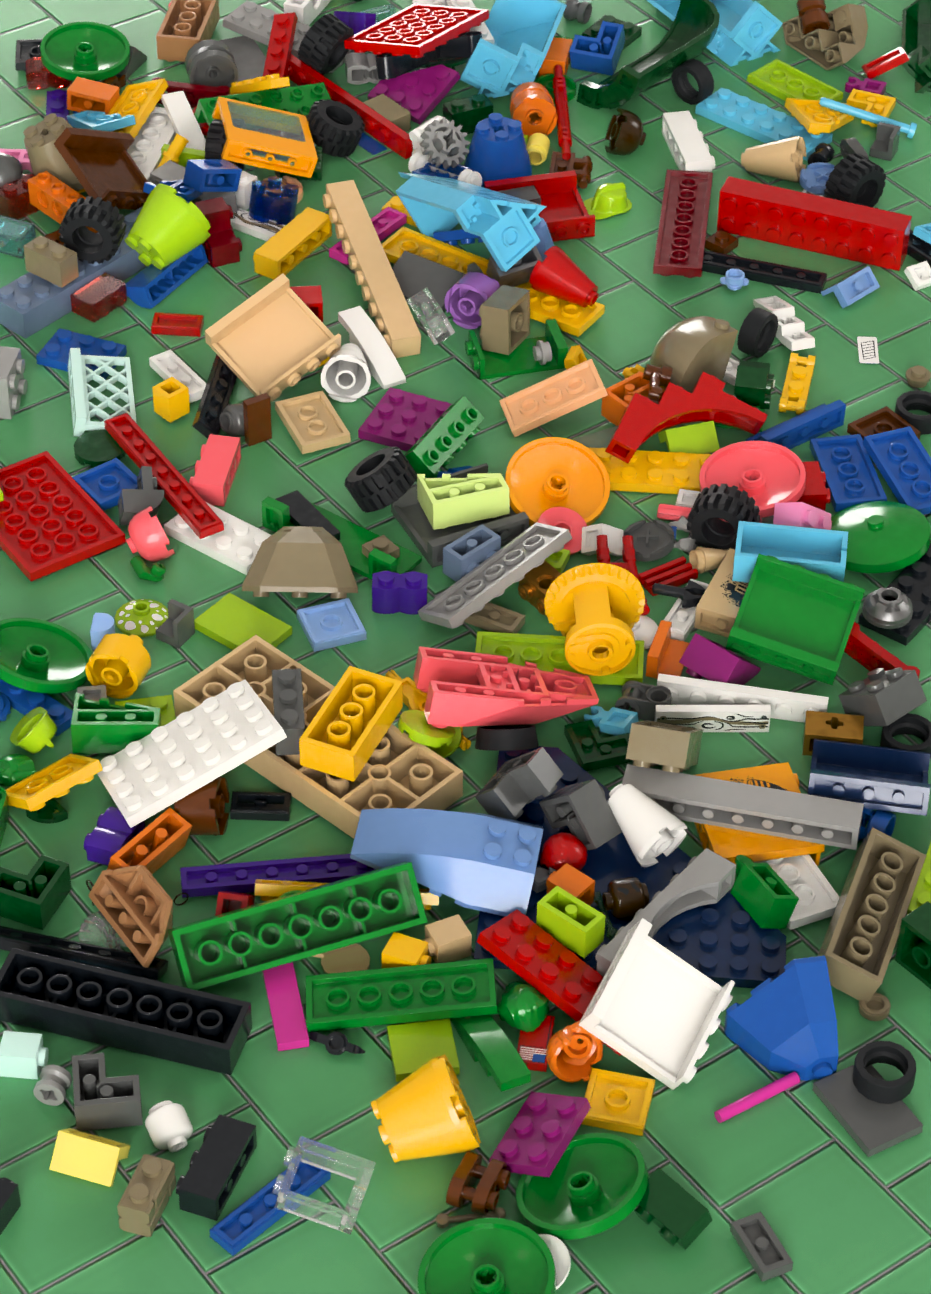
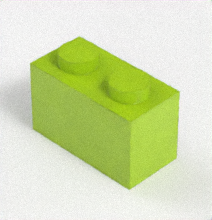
M559 886L553 888L537 902L536 924L562 945L581 957L585 958L604 941L605 915Z

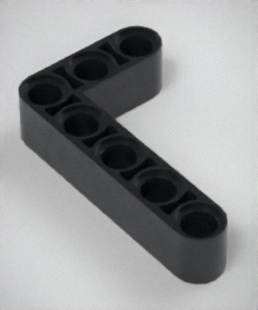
M480 31L461 33L458 38L448 40L447 44L437 46L434 51L426 52L420 58H411L410 55L405 54L402 56H392L391 53L376 55L378 79L386 80L398 77L440 57L470 58L480 38H482V33Z

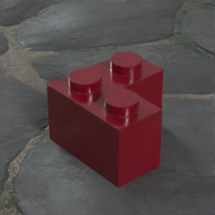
M222 197L195 202V205L204 214L211 226L208 230L211 236L202 243L211 266L214 268L240 262L242 243L240 238H236L231 226L230 219H233L231 206L227 205Z

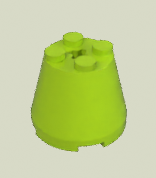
M157 184L150 192L125 239L126 244L139 253L138 259L145 266L149 267L153 264L160 270L192 251L211 236L208 232L211 226L199 208L192 201L188 203L182 197L175 195L177 190L166 184Z

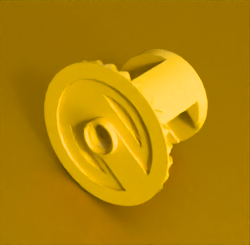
M607 563L583 564L559 575L546 592L544 608L549 623H552L554 629L560 631L562 636H566L564 651L569 665L585 675L606 676L622 670L632 661L636 651L632 628L634 623L639 621L645 605V594L639 580L626 569Z

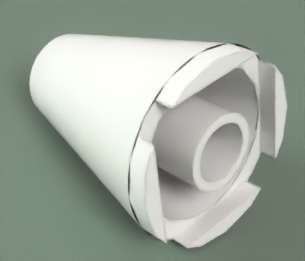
M347 343L342 345L340 350L322 368L321 385L332 399L339 402H354L369 390L371 372L361 348L356 344Z
M619 784L610 791L608 804L637 862L642 867H649L658 863L656 857L662 853L666 857L670 855L686 837L687 832L684 829L688 828L683 821L633 785Z

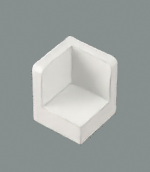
M603 523L582 527L581 553L585 555L597 554L596 536L607 535L609 554L622 556L624 530Z

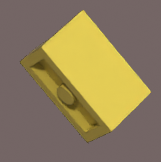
M72 1128L59 1130L49 1170L112 1187L118 1162L128 1158L131 1145Z

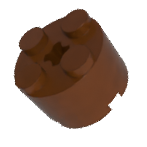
M218 777L174 803L175 812L180 813V816L192 825L189 835L217 836L225 834L229 819V813H225V803H229V789L226 779Z

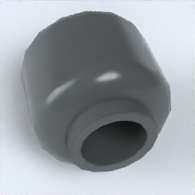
M243 403L227 405L220 415L219 421L222 430L231 437L245 436Z

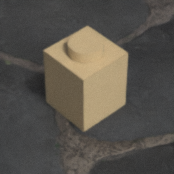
M459 914L425 925V939L423 941L428 942V956H431L435 963L455 962L471 956L472 934Z

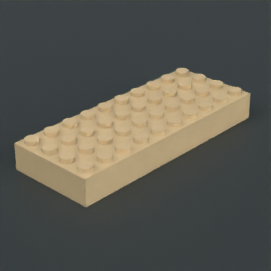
M255 635L173 690L175 716L178 717L181 713L196 708L207 698L215 697L227 690L231 684L241 682L244 679L274 716L272 670L301 668L306 730L335 686ZM393 724L354 782L301 766L300 754L276 756V744L244 762V764L286 793H291L292 797L353 839L355 838L362 809L413 808L445 810L463 796V770L425 745L412 741L408 738V734L405 732L401 733L399 728Z

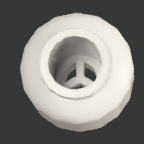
M170 1100L154 1105L149 1110V1115L145 1120V1126L154 1146L161 1150L169 1149L170 1152L183 1149L188 1144L187 1140L193 1133V1126L184 1107L178 1103H172Z

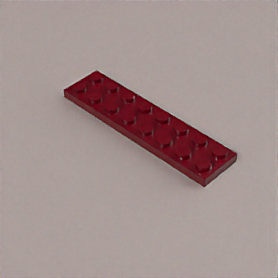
M667 169L653 274H660L662 276L680 275L687 278L702 276L713 173Z

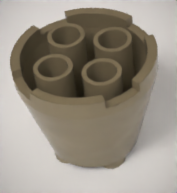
M55 113L48 114L43 121L35 126L27 127L23 132L25 135L24 144L33 175L36 176L41 172L47 171L78 192L83 189V186L54 145L66 127H73L64 118L57 117Z

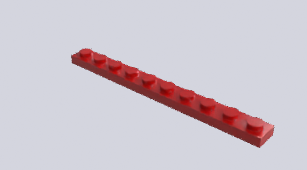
M291 54L287 74L291 81L299 86L324 82L331 100L349 106L361 116L362 121L365 123V132L404 159L412 156L413 145L407 132Z

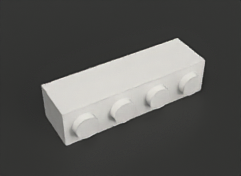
M690 111L663 113L662 135L678 169L712 173V170L715 169V158L710 155L709 146L704 142L702 131L698 130L697 121L693 119Z

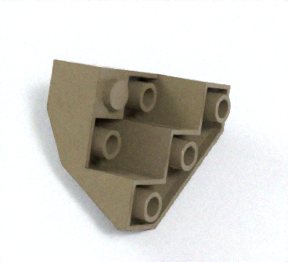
M847 3L828 12L830 22L828 30L817 29L806 35L802 31L801 17L796 16L783 22L785 42L825 70L830 71L847 63L865 46L868 22L864 6Z
M284 526L262 542L242 584V591H253V597H269V592H292L293 598H308V593H331L330 598H347V593H358V586L342 544L323 527Z

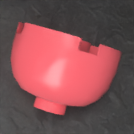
M149 506L138 512L130 520L128 526L130 538L126 539V542L132 554L138 552L143 559L150 562H158L174 555L175 552L173 549L167 550L165 545H170V541L157 516H150L149 513L153 512V509Z

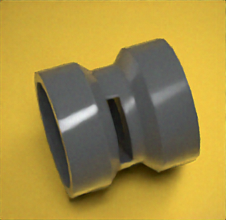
M567 0L564 18L568 20L577 19L579 23L586 24L592 13V4L585 1L580 3L578 0Z

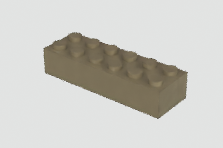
M873 827L857 849L818 956L825 955L831 986L857 1000H865L866 1004L883 982L900 933L901 920L906 916L926 858L925 854Z

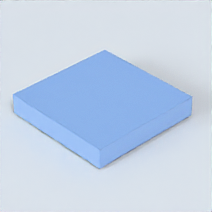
M349 598L296 610L297 619L314 652L367 640V632Z

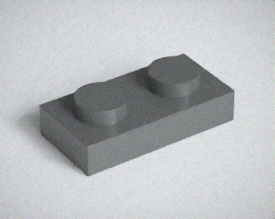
M762 1212L731 1222L730 1231L762 1282L792 1271V1259Z

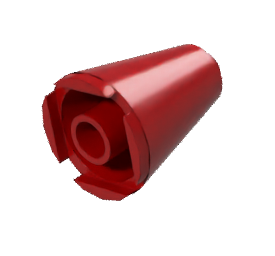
M558 246L549 248L544 253L547 256L543 262L538 260L531 272L529 283L532 286L530 287L536 291L584 308L588 305L592 306L598 299V287Z

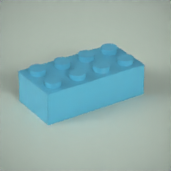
M739 521L732 581L749 583L758 555L762 554L774 556L778 560L792 565H800L806 570L818 574H827L833 579L844 582L848 532Z

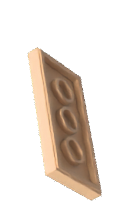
M589 359L503 398L499 402L513 436L517 437L603 398L608 393L593 360Z

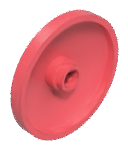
M767 441L737 442L715 451L706 459L699 474L700 491L702 492L704 488H710L714 484H717L719 487L721 484H727L728 487L734 485L738 487L739 491H746L749 498L753 497L756 501L754 505L758 506L760 510L758 515H760V518L774 515L775 503L797 502L801 498L806 486L805 467L801 459L794 452L779 444Z

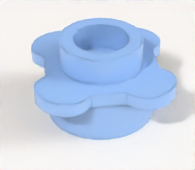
M729 269L726 271L725 277L720 278V283L727 285L728 289L736 291L742 286H747L749 280L745 278V273L742 270Z

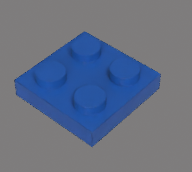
M114 458L72 477L103 511L118 505L122 489H138L137 476L118 458Z

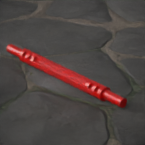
M555 65L552 81L557 113L558 144L562 151V158L569 160L572 136L566 79L563 76L562 66Z

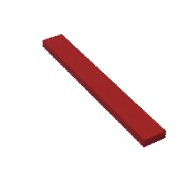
M128 413L104 421L105 429L139 469L141 466L152 467V476L157 478V490H164V498L200 539L224 530L222 520Z

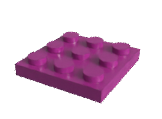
M390 387L358 429V438L389 447L397 446L400 450L408 452L452 404Z

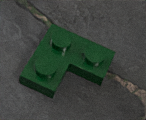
M592 720L565 725L564 734L580 767L585 771L633 762V760L626 759L629 733L601 739Z

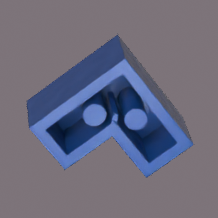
M602 21L597 38L575 34L569 51L571 68L613 75L625 44L624 25Z

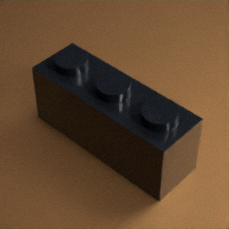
M219 1114L214 1125L207 1127L203 1138V1145L200 1150L194 1151L187 1174L180 1176L176 1186L180 1210L215 1221L218 1220L257 1147L256 1125Z

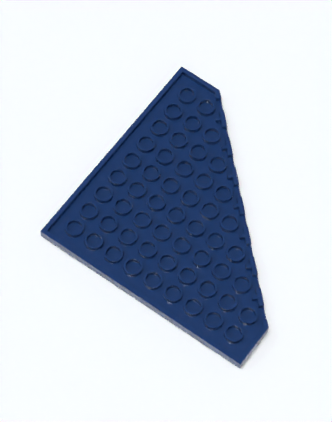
M539 746L525 750L499 751L497 771L506 761L543 747L564 774L556 783L558 787L553 793L564 786L595 779L556 747ZM597 781V783L603 788L605 792V798L608 802L610 798V790H608L604 785ZM540 795L522 808L524 813L516 821L543 826V835L536 867L549 870L545 864L541 866L539 862L543 844L551 835L560 832H571L568 826L552 829L539 804L540 801L547 797ZM623 832L597 849L587 851V861L580 872L595 880L594 902L590 906L605 915L604 941L585 958L575 953L576 956L596 970L597 961L595 957L599 948L603 944L607 945L615 937L617 931L622 926L626 927L634 918L616 919L610 910H605L602 893L607 892L608 883L614 879L636 877L641 883L644 882L646 884L650 903L653 896L658 891H663L669 885L672 877L677 873L680 874L692 859L679 847L667 857L664 853L656 857L658 863L649 867H642L637 862ZM533 889L531 890L526 916L534 923H536L537 902L546 895L547 889L537 894ZM731 890L715 904L702 905L673 917L652 938L720 986H725L729 981L733 980L735 982L733 987L756 988L766 979L771 978L774 980L785 972L786 936L778 929H761L730 893ZM479 911L476 941L480 932L505 916ZM476 942L474 960L493 958L494 968L510 969Z

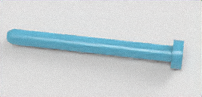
M825 97L819 101V104L823 107L875 124L883 122L900 126V132L906 133V137L910 139L913 138L916 131L917 123L911 122L908 125Z

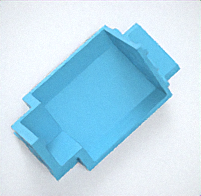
M496 0L489 13V19L485 21L487 28L494 38V44L480 38L459 80L479 89L477 94H485L487 98L510 95L522 83L534 82L567 5L557 0Z
M647 0L674 22L680 0ZM709 0L715 5L720 17L717 32L706 48L727 65L732 67L745 59L750 61L763 57V53L769 51L773 53L781 51L770 40L783 23L757 1Z
M398 172L402 178L408 180L395 192L421 234L433 238V233L450 231L460 223L465 232L481 237L498 267L504 272H507L540 242L533 228L542 221L538 214L547 206L453 178Z

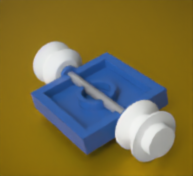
M421 152L414 153L409 160L408 168L413 174L453 178L482 186V176L478 170L460 164L455 168L450 166L447 170L444 169L443 164L437 168L433 161L428 162L430 156L423 155Z

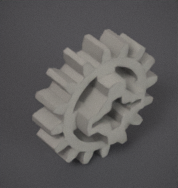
M443 118L440 122L435 119L424 128L425 131L420 136L424 139L420 146L426 149L422 154L430 156L428 159L429 163L433 160L436 161L435 166L437 168L441 164H443L446 170L450 166L455 168L466 159L465 156L470 152L466 148L470 141L464 139L468 134L461 133L462 126L455 127L454 120L447 123L446 118Z

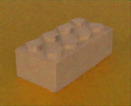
M172 0L156 35L158 59L168 62H185L186 55L194 44L202 40H210L220 19L219 0Z

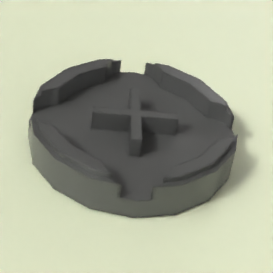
M641 520L631 524L623 532V536H633L636 561L649 562L667 556L675 545L672 527L660 520H653V522L647 523L646 520Z

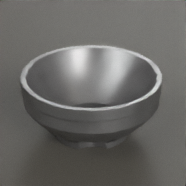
M895 587L880 588L866 596L862 613L864 618L874 626L884 629H896L905 626L911 621L913 605L911 600ZM882 597L895 598L896 600L887 601L884 600Z

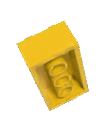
M349 666L299 739L300 765L354 782L403 708V682Z

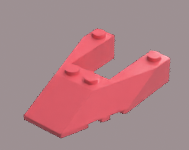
M420 646L418 649L413 679L417 689L428 693L424 713L427 723L436 728H447L448 726L539 724L597 705L599 701L593 684L587 675L554 668L553 672L542 671L537 668L535 663L525 661L524 666L508 663V658L500 655Z

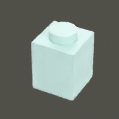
M4 1031L0 1043V1076L38 1080L41 1067L47 1065L49 1055L48 1048L43 1045L42 1034Z

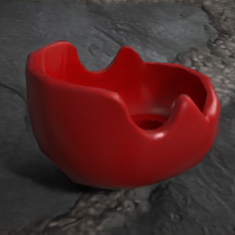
M560 832L551 835L543 844L539 862L541 866L545 864L548 868L550 867L557 871L567 863L580 871L587 861V849L575 835Z

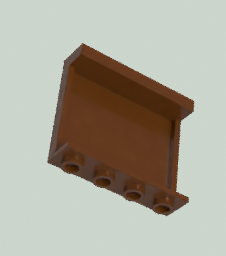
M66 127L54 145L87 194L92 196L93 199L100 197L104 202L108 200L112 203V207H117L118 209L137 210L144 205L149 194L143 192L144 183L148 181L127 152V149L135 141L131 134Z

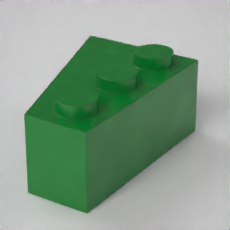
M76 693L71 719L73 754L114 755L125 749L129 743L151 734L155 728L160 727L161 709L126 702L125 706L110 704V699L103 697L99 701L85 699L84 694Z

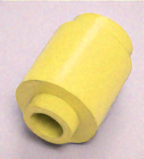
M534 133L528 138L526 146L532 165H540L547 159L550 140L542 133Z

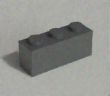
M301 668L272 670L274 718L287 736V738L276 744V756L300 754L299 739L305 732Z

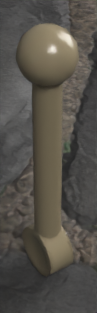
M498 1207L494 1212H488L486 1216L475 1213L449 1217L447 1214L441 1213L436 1217V1224L440 1228H446L449 1223L480 1218L504 1219L506 1212L502 1207Z

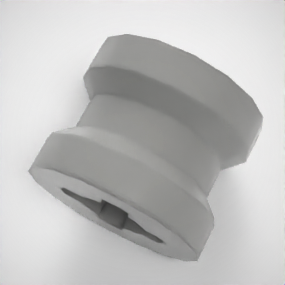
M46 1065L39 1075L40 1081L36 1083L33 1093L40 1102L46 1105L57 1106L63 1103L66 1097V1090L71 1085L72 1076L69 1071L61 1066Z

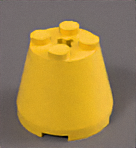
M445 1054L432 1058L382 1096L371 1101V1106L377 1120L382 1119V1125L378 1126L380 1136L385 1145L389 1144L388 1148L395 1163L405 1160L464 1153L480 1147L481 1141L470 1107L466 1103L459 1086V1080Z

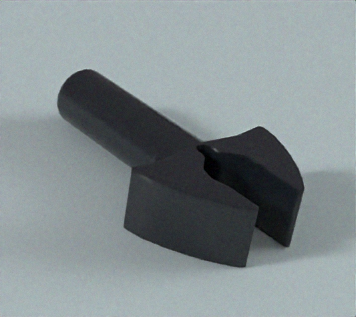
M689 580L688 585L683 588L654 583L652 592L653 594L680 598L683 601L682 608H691L697 606L705 589L696 582Z

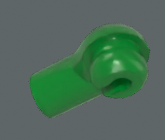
M135 556L130 561L132 568L140 579L159 582L164 578L166 568L163 564L160 563L158 566V563H154L152 568L148 567L141 556Z

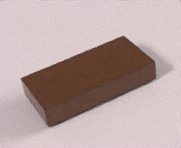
M264 393L243 400L244 433L247 445L252 446L272 439L271 402L268 394Z

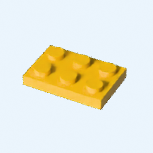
M69 754L5 789L8 805L31 812L43 808L46 805L45 802L53 797L59 798L68 794L71 787L93 780L94 775L103 770L99 759Z

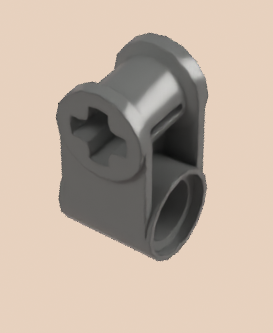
M627 681L622 687V697L617 699L615 708L628 710L631 706L632 708L629 711L638 712V719L654 721L655 705H671V691L664 686Z

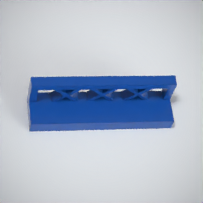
M841 400L828 405L824 403L749 437L746 441H767L792 449L810 441V439L844 425L846 404Z

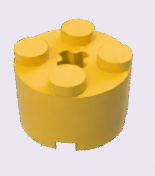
M120 633L106 634L89 658L85 672L92 686L106 685L107 696L115 699H125L132 696L139 688L151 668V658L143 646V640L139 636L133 634L128 636Z

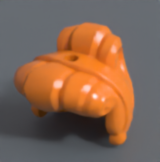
M580 1021L568 1025L553 1034L546 1049V1059L550 1070L555 1076L565 1082L589 1081L592 1071L591 1066L603 1058V1041L579 1026Z

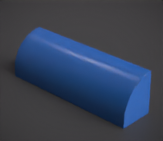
M203 244L162 270L156 268L153 264L149 267L147 266L122 286L126 295L140 307L154 308L208 262Z

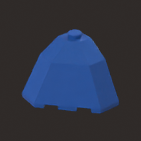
M825 955L793 959L784 966L785 972L776 979L768 978L750 991L752 997L741 1005L734 1003L726 1009L725 1035L770 1071L783 1075H788L795 1071L799 1075L800 1080L803 1081L821 1080L837 1071L839 1057L837 1019Z

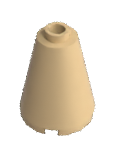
M793 136L746 148L745 153L741 154V165L748 172L791 182H799L800 171L803 168L806 169V164H803V157H806L804 138Z

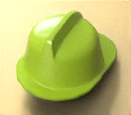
M623 182L601 184L597 188L594 197L583 201L588 214L595 215V220L606 219L620 213H625L632 208L631 201L627 199L626 186Z
M42 707L34 708L15 726L11 733L10 741L32 754L38 753L45 746L53 748L54 745L51 740L57 732V725L48 715L47 710Z

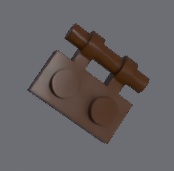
M553 151L549 173L575 170L579 187L581 189L587 188L591 181L590 172L593 167L591 158L589 156L575 158L576 153H571L570 159L564 160L562 152Z

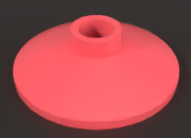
M553 507L544 511L539 517L538 523L569 529L573 539L567 542L563 549L570 550V555L581 551L582 527L587 526L584 519L577 512L565 507Z

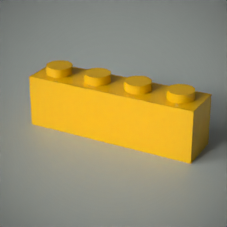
M307 207L266 243L256 249L253 255L255 273L273 280L282 273L284 275L288 274L332 236V223L329 214Z

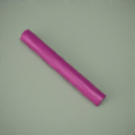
M793 1071L715 1111V1118L719 1123H723L799 1084L800 1077Z

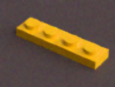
M271 74L233 82L230 87V95L290 86L289 77L280 78L279 74Z

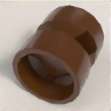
M825 0L797 1L802 31L805 35L817 29H829L830 22L828 13L825 12Z

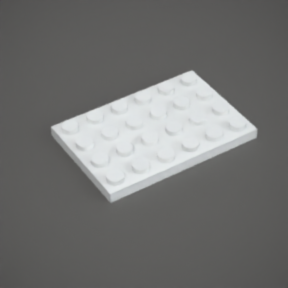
M244 679L241 682L231 684L227 690L215 697L207 698L196 708L181 713L170 723L155 728L151 734L129 743L125 749L103 758L100 761L103 770L98 772L97 775L129 827L132 828L284 740L287 736L274 716Z

